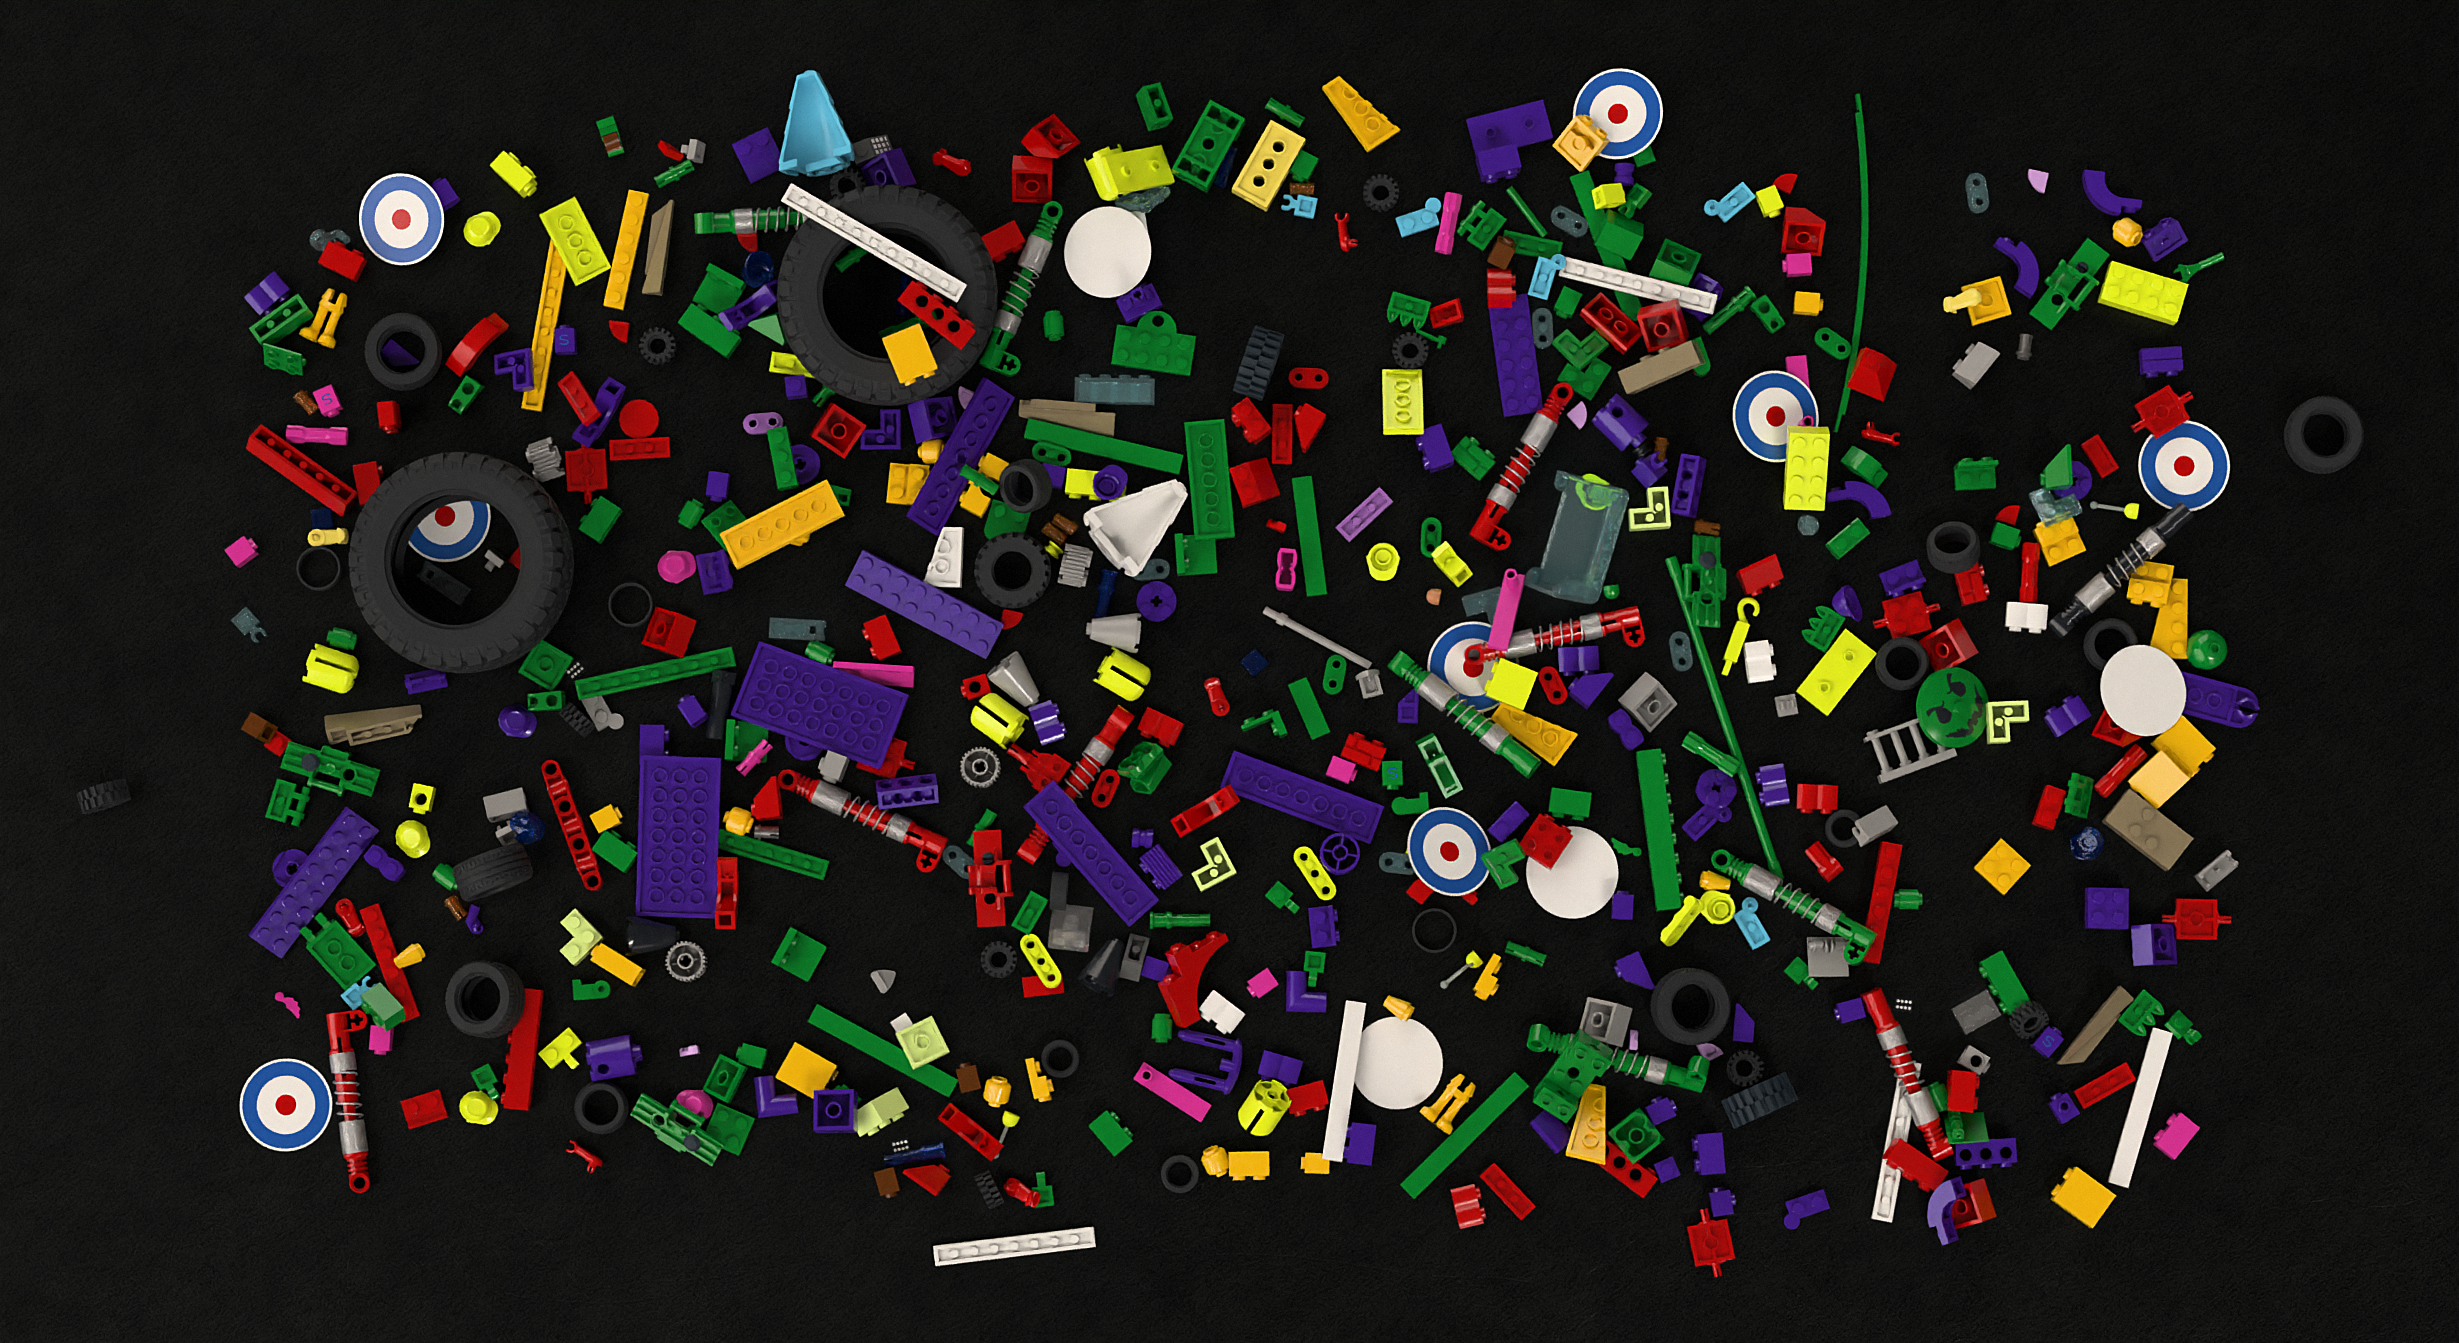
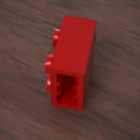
M1248 397L1231 408V420L1237 427L1241 426L1244 429L1243 435L1249 443L1253 441L1257 445L1271 434L1272 428Z
M1545 813L1544 816L1538 815L1519 844L1527 856L1551 871L1573 838V835L1570 834L1572 831L1564 825L1559 827L1553 823L1555 819Z

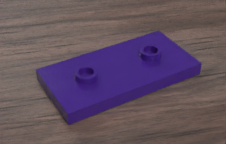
M1543 100L1466 119L1475 156L1477 152L1514 143L1519 148L1553 139Z

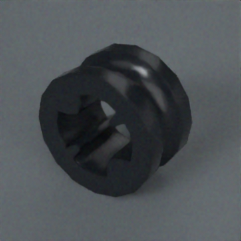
M1647 442L1632 451L1633 454H1637V459L1652 450V448L1647 446Z

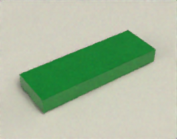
M1504 230L1503 237H1510L1517 244L1516 251L1514 252L1516 254L1539 258L1540 256L1550 260L1554 255L1561 254L1563 242Z
M1305 677L1289 684L1288 687L1311 739L1314 740L1330 733L1307 678Z

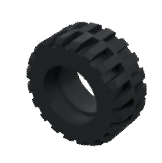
M1007 532L993 537L981 548L975 561L974 574L977 586L990 602L1004 608H1020L1033 603L1044 593L1051 576V563L1045 548L1036 539L1020 532ZM1009 551H1016L1025 555L1032 567L1029 581L1017 589H1009L1002 586L994 574V566L997 559Z

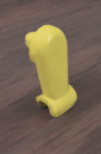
M1971 288L1955 297H1946L1943 302L1944 310L1957 313L1958 309L1975 306L1982 301L1981 293L1979 290Z
M337 528V530L314 529L308 535V541L314 547L335 543L347 544L349 540V533L346 528Z

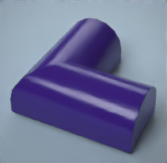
M525 348L494 355L495 374L512 373L513 390L519 392L534 390L532 349Z
M880 409L881 429H864L861 434V450L901 449V409Z
M1287 971L1286 1012L1326 1013V992H1306L1307 972Z
M774 1075L754 1078L758 1118L799 1113L796 1093L776 1095Z

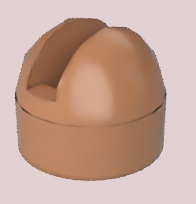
M1429 590L1427 592L1428 602L1439 605L1441 590Z

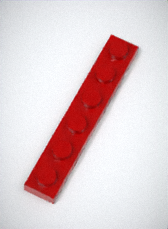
M377 903L359 910L389 992L404 1007L406 1019L401 1023L421 1016L403 967L399 969L394 963V958L398 956L380 904Z

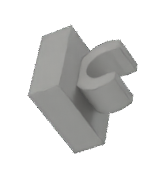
M690 139L689 145H682L681 153H685L687 159L695 163H702L706 144L699 140Z
M494 548L489 549L484 555L489 559L485 568L492 572L495 566L499 568L504 567L509 560Z
M1795 694L1774 698L1778 717L1798 714Z
M509 820L506 821L508 826L501 828L498 825V831L495 832L503 846L514 844L522 839L515 825Z

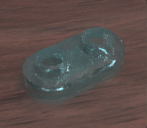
M1973 173L1968 176L1965 182L1968 205L1974 213H1982L1989 206L1986 179L1980 173ZM1973 180H1978L1980 185L1975 186ZM1981 199L1983 204L1977 205L1976 200Z
M1558 206L1551 213L1552 223L1572 236L1581 237L1587 232L1588 223L1586 219L1568 208ZM1563 213L1565 218L1559 219L1557 214ZM1580 223L1582 228L1576 229L1574 225Z
M1545 308L1537 309L1532 316L1534 344L1541 349L1548 348L1553 342L1552 314ZM1544 316L1545 322H1539L1538 317ZM1543 335L1547 338V340L1545 342H1541L1539 340V337Z
M1150 559L1143 568L1144 573L1141 575L1137 574L1133 578L1137 581L1164 579L1170 573V566L1164 559ZM1158 566H1162L1164 568V571L1162 573H1158L1156 571V568Z
M1675 632L1669 638L1672 665L1677 671L1684 672L1690 669L1693 663L1690 642L1684 632ZM1681 639L1682 645H1676L1675 640ZM1680 658L1685 659L1686 664L1680 665L1678 660Z
M954 845L948 846L943 852L944 861L962 878L969 879V873L964 871V867L966 865H974V861L959 847ZM950 852L956 853L955 859L949 858Z
M1386 852L1379 858V867L1384 872L1404 875L1415 873L1413 867L1410 869L1405 867V863L1410 861L1408 854ZM1386 859L1392 860L1391 866L1385 865Z

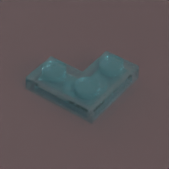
M1165 186L1149 188L1143 194L1129 193L1125 196L1122 195L1115 201L1116 207L1127 211L1133 210L1148 213L1156 205L1162 203L1171 193L1169 187Z
M2044 488L2029 493V498L2045 527L2082 513V507L2074 494L2055 501L2050 490H2044Z
M1496 587L1461 597L1466 616L1469 617L1486 612L1490 628L1492 629L1501 588Z

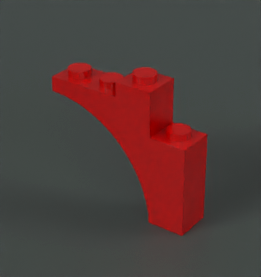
M1212 931L1206 935L1205 939L1195 941L1190 946L1176 943L1170 947L1169 951L1165 952L1174 974L1166 975L1163 977V981L1157 984L1176 1026L1186 1028L1201 1019L1197 1005V990L1200 976L1207 961L1214 952L1229 941L1225 933Z

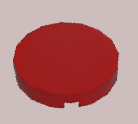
M638 399L630 401L623 407L620 412L619 422L621 429L627 436L633 439L649 438L658 428L659 415L651 403Z

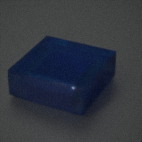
M330 508L311 510L313 530L334 528L332 510Z
M1256 649L1240 662L1253 677L1268 664Z

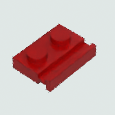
M440 1089L400 1101L409 1129L448 1118Z

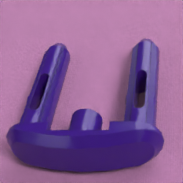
M1189 1029L1179 1030L1178 1037L1183 1041L1230 1051L1233 1053L1232 1060L1222 1058L1220 1070L1229 1072L1226 1080L1179 1068L1170 1069L1169 1076L1177 1081L1223 1091L1224 1095L1230 1093L1241 1070L1243 1059L1241 1040L1239 1038L1231 1040ZM1205 1038L1225 1042V1045L1205 1042ZM1199 1077L1207 1080L1215 1081L1216 1084L1212 1085L1208 1083L1196 1081L1195 1078Z

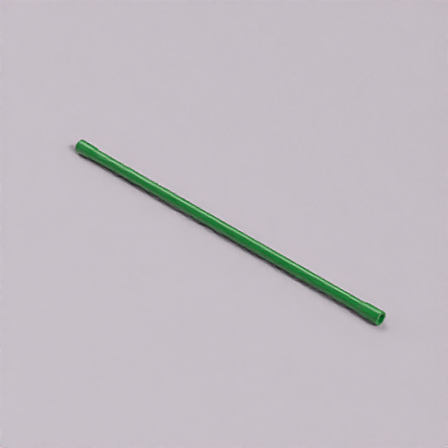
M1670 557L1665 559V562L1674 582L1731 755L1742 762L1737 773L1768 862L1769 872L1784 879L1699 626H1692L1691 602L1682 601L1684 581L1677 557Z

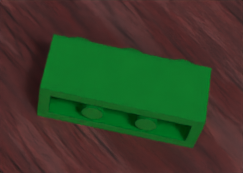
M296 294L249 329L262 347L263 343L274 345L313 318L314 315L299 294Z
M691 303L678 321V324L729 359L742 341L738 336L740 332L736 329L729 332L722 325L723 322L716 315L711 317L706 314L708 310L702 305L697 304L695 306Z
M784 426L767 430L778 489L785 491L800 488L789 429Z
M1999 951L1979 962L1981 966L1978 968L1983 978L1987 977L1990 982L1988 987L1993 996L1997 995L2000 1002L1998 1005L2003 1013L2011 1015V1012H2016V1007H2021V1003L2026 1005V1001H2030L2003 951Z

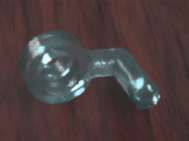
M319 229L311 234L310 244L316 250L323 251L328 241L331 242L332 239L339 238L342 242L349 243L350 237L340 229L328 233Z

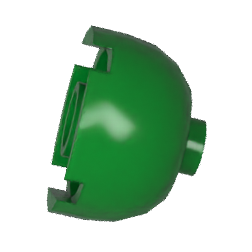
M2213 630L2198 631L2187 642V658L2198 669L2210 670L2221 665L2228 653L2225 639Z

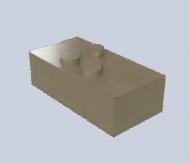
M1690 340L1672 349L1669 346L1658 350V355L1649 354L1640 358L1641 362L1619 371L1618 374L1626 393L1636 394L1705 364L1706 361L1698 342Z
M2131 789L2124 792L2102 821L2164 871H2168L2194 839Z

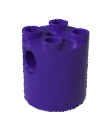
M1615 394L1605 408L1603 407L1591 420L1594 423L1593 425L1620 451H1624L1630 444L1637 448L1647 438L1642 431L1649 425V422L1618 394Z
M1335 833L1328 836L1320 848L1322 866L1328 872L1335 875H1344L1351 872L1356 867L1360 858V848L1357 841L1345 833Z
M630 1035L586 1042L588 1052L586 1053L588 1065H591L590 1075L592 1081L637 1074L636 1063L643 1061L640 1045L632 1042Z

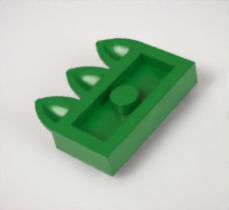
M1393 291L1387 309V318L1391 323L1400 315L1402 326H1406L1413 319L1415 330L1420 329L1426 322L1431 302Z
M1818 606L1816 611L1822 619L1809 618V623L1815 631L1805 629L1802 630V635L1808 641L1807 643L1825 653L1846 618L1828 607Z
M2143 989L2117 1020L2130 1032L2139 1036H2146V1030L2142 1023L2151 1026L2155 1025L2151 1012L2156 1015H2164V1009L2153 996Z

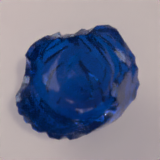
M756 251L748 255L741 270V276L746 284L756 288L770 282L774 277L773 262L768 253Z
M518 811L510 820V828L516 834L514 836L515 840L524 844H531L542 839L545 824L539 815Z
M2092 827L2084 828L2080 834L2072 837L2070 841L2074 857L2086 861L2097 858L2103 850L2104 837L2098 830Z

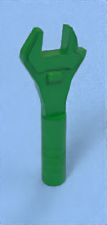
M2220 252L2194 265L2179 264L2173 274L2180 272L2182 279L2178 281L2187 283L2190 277L2197 271L2224 260V256Z

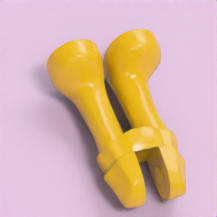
M329 288L319 302V308L310 327L302 328L299 335L334 349L336 344L333 337L340 316L344 312V307H346L347 295L341 293L336 304H333L331 301L335 290ZM329 311L331 315L324 332L319 337L323 322Z
M1462 1074L1457 1075L1451 1080V1083L1446 1086L1447 1088L1431 1107L1424 1106L1419 1111L1424 1117L1434 1123L1440 1112L1454 1096L1456 1098L1435 1123L1438 1128L1448 1135L1453 1130L1451 1124L1453 1118L1465 1103H1468L1469 1097L1473 1096L1476 1087L1471 1082L1464 1089L1463 1093L1457 1089L1465 1078Z

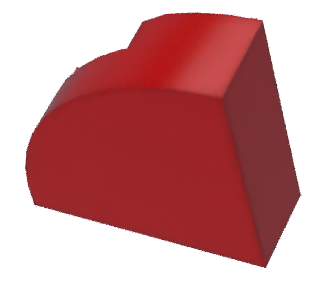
M660 140L657 145L665 156L677 161H681L684 156L678 149L663 140Z
M1784 174L1778 177L1772 186L1775 185L1776 189L1790 194L1798 175Z
M758 233L737 234L738 240L744 249L752 253H759Z
M609 320V327L614 337L623 343H627L630 323Z
M2012 505L2002 509L1996 516L1995 521L2014 526L2020 506Z
M1268 519L1266 527L1284 534L1287 525L1279 521L1276 522L1273 519Z
M1004 609L1001 621L1005 624L1002 629H1009L1017 625L1021 621L1023 613Z

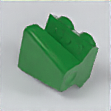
M1143 741L1132 750L1129 757L1119 764L1117 771L1119 775L1131 778L1130 785L1135 792L1151 795L1172 766V763L1166 758L1160 746L1156 743Z
M1640 1108L1634 1110L1607 1132L1632 1164L1636 1163L1664 1140Z

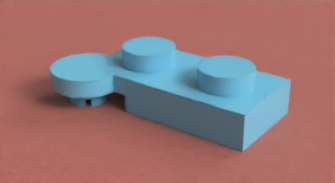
M1742 182L1722 198L1721 201H1707L1704 211L1709 216L1717 214L1726 223L1756 196Z
M1430 198L1426 201L1424 209L1395 218L1401 237L1403 238L1439 226L1436 213L1441 208L1440 201L1437 198Z
M1556 254L1551 260L1539 256L1528 295L1548 300L1556 270H1561L1566 266L1567 261L1563 255Z
M1748 897L1742 902L1743 910L1734 914L1733 918L1750 947L1754 950L1770 941V938L1754 913L1758 908L1757 901L1754 898Z

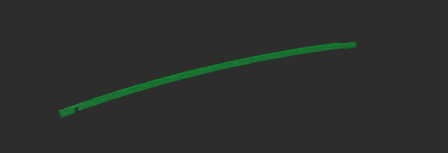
M1860 93L1855 95L1857 111L1859 110V112L1855 113L1861 182L1859 283L1851 353L1833 431L1835 433L1838 432L1842 414L1845 415L1851 389L1846 386L1857 358L1867 274L1868 175Z

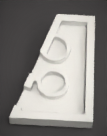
M943 527L933 558L927 568L925 582L935 587L962 588L964 528Z

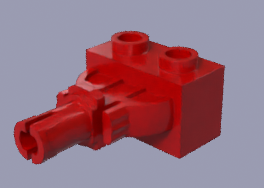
M1015 742L1011 747L1018 751V753L1010 748L1007 751L1008 754L1029 767L1027 769L1022 765L1020 769L1026 772L1027 778L1033 784L1032 788L1038 792L1052 780L1059 785L1072 766L1055 753L1053 755L1039 753L1033 749L1032 753L1037 756L1036 758L1019 747Z

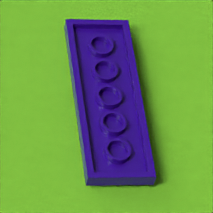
M1527 294L1516 295V302H1512V308H1488L1504 417L1536 413L1537 410H1541L1543 407Z

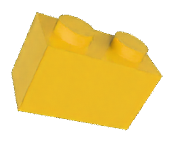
M1269 1151L1229 1152V1176H1233V1180H1245V1176H1253V1180H1265V1176H1269Z

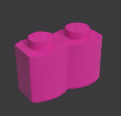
M1281 548L1278 552L1277 590L1292 591L1295 586L1296 577L1294 570L1297 564L1295 549Z

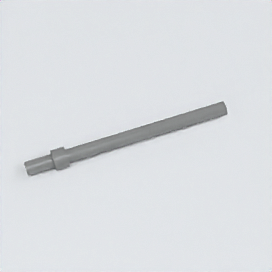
M1267 606L1263 611V614L1276 620V623L1279 625H1286L1364 668H1370L1372 662L1289 619L1288 615L1282 612L1278 613Z

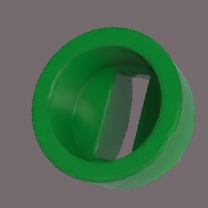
M1619 584L1603 587L1604 594L1608 599H1614L1619 595Z

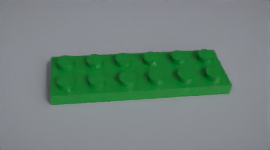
M1224 419L1184 422L1195 541L1235 538Z

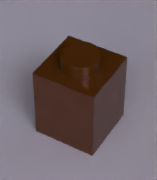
M1499 235L1488 255L1487 262L1505 270L1516 251L1517 244L1514 243L1515 241L1510 237Z
M250 712L241 730L266 744L270 743L278 729L274 724Z
M971 1062L960 1064V1069H956L961 1093L982 1089L976 1065H971Z
M895 1167L874 1172L880 1196L885 1195L886 1199L897 1196V1191H900L901 1188Z

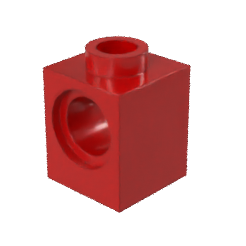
M986 673L962 680L964 685L960 686L963 697H968L969 701L992 693ZM975 682L981 685L980 691L972 693L970 685Z

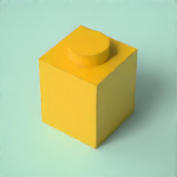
M1796 291L1794 294L1793 314L1817 316L1819 311H1822L1823 299H1820V293Z
M611 804L590 815L599 834H603L605 830L608 831L622 823L620 818L623 817L619 808H614Z
M1305 1153V1157H1301V1169H1305V1173L1329 1174L1330 1160L1322 1159L1323 1153Z

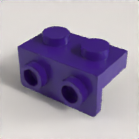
M724 549L695 556L704 595L726 592L732 588L733 577L729 573V558L725 554Z

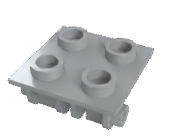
M1807 937L1809 977H1849L1848 963L1843 954L1849 941L1843 937Z

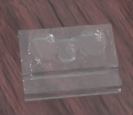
M1988 990L1951 1009L1965 1035L2001 1016Z

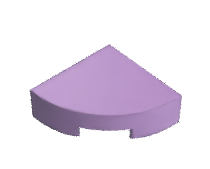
M2029 169L2028 179L2036 191L2044 194L2049 173Z
M960 386L958 391L959 401L962 407L966 409L975 392Z
M1582 401L1567 414L1579 430L1583 427L1587 418L1586 407Z
M1630 1030L1628 1050L1638 1049L1637 1030Z
M1710 1043L1696 1045L1701 1056L1706 1057L1709 1061L1724 1054L1719 1047Z
M697 1045L680 1048L679 1050L680 1057L700 1054L699 1046Z

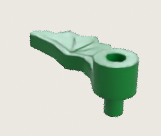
M1419 329L1416 330V333L1422 337L1437 342L1438 349L1446 343V337L1439 335L1436 338Z
M1611 838L1614 844L1613 848L1617 849L1618 853L1623 855L1633 853L1634 856H1641L1642 850L1640 848H1629L1627 844Z

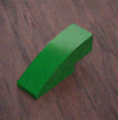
M1431 733L1416 741L1415 743L1445 799L1463 790L1436 736Z

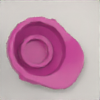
M668 551L661 557L658 563L660 576L664 580L676 584L692 576L696 570L695 558L687 551Z
M684 1090L678 1094L676 1099L679 1101V1104L700 1117L704 1116L705 1120L711 1116L713 1101L703 1090Z

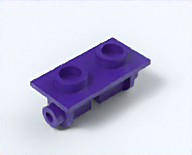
M431 669L405 675V686L408 689L409 695L448 687L446 674L443 671Z

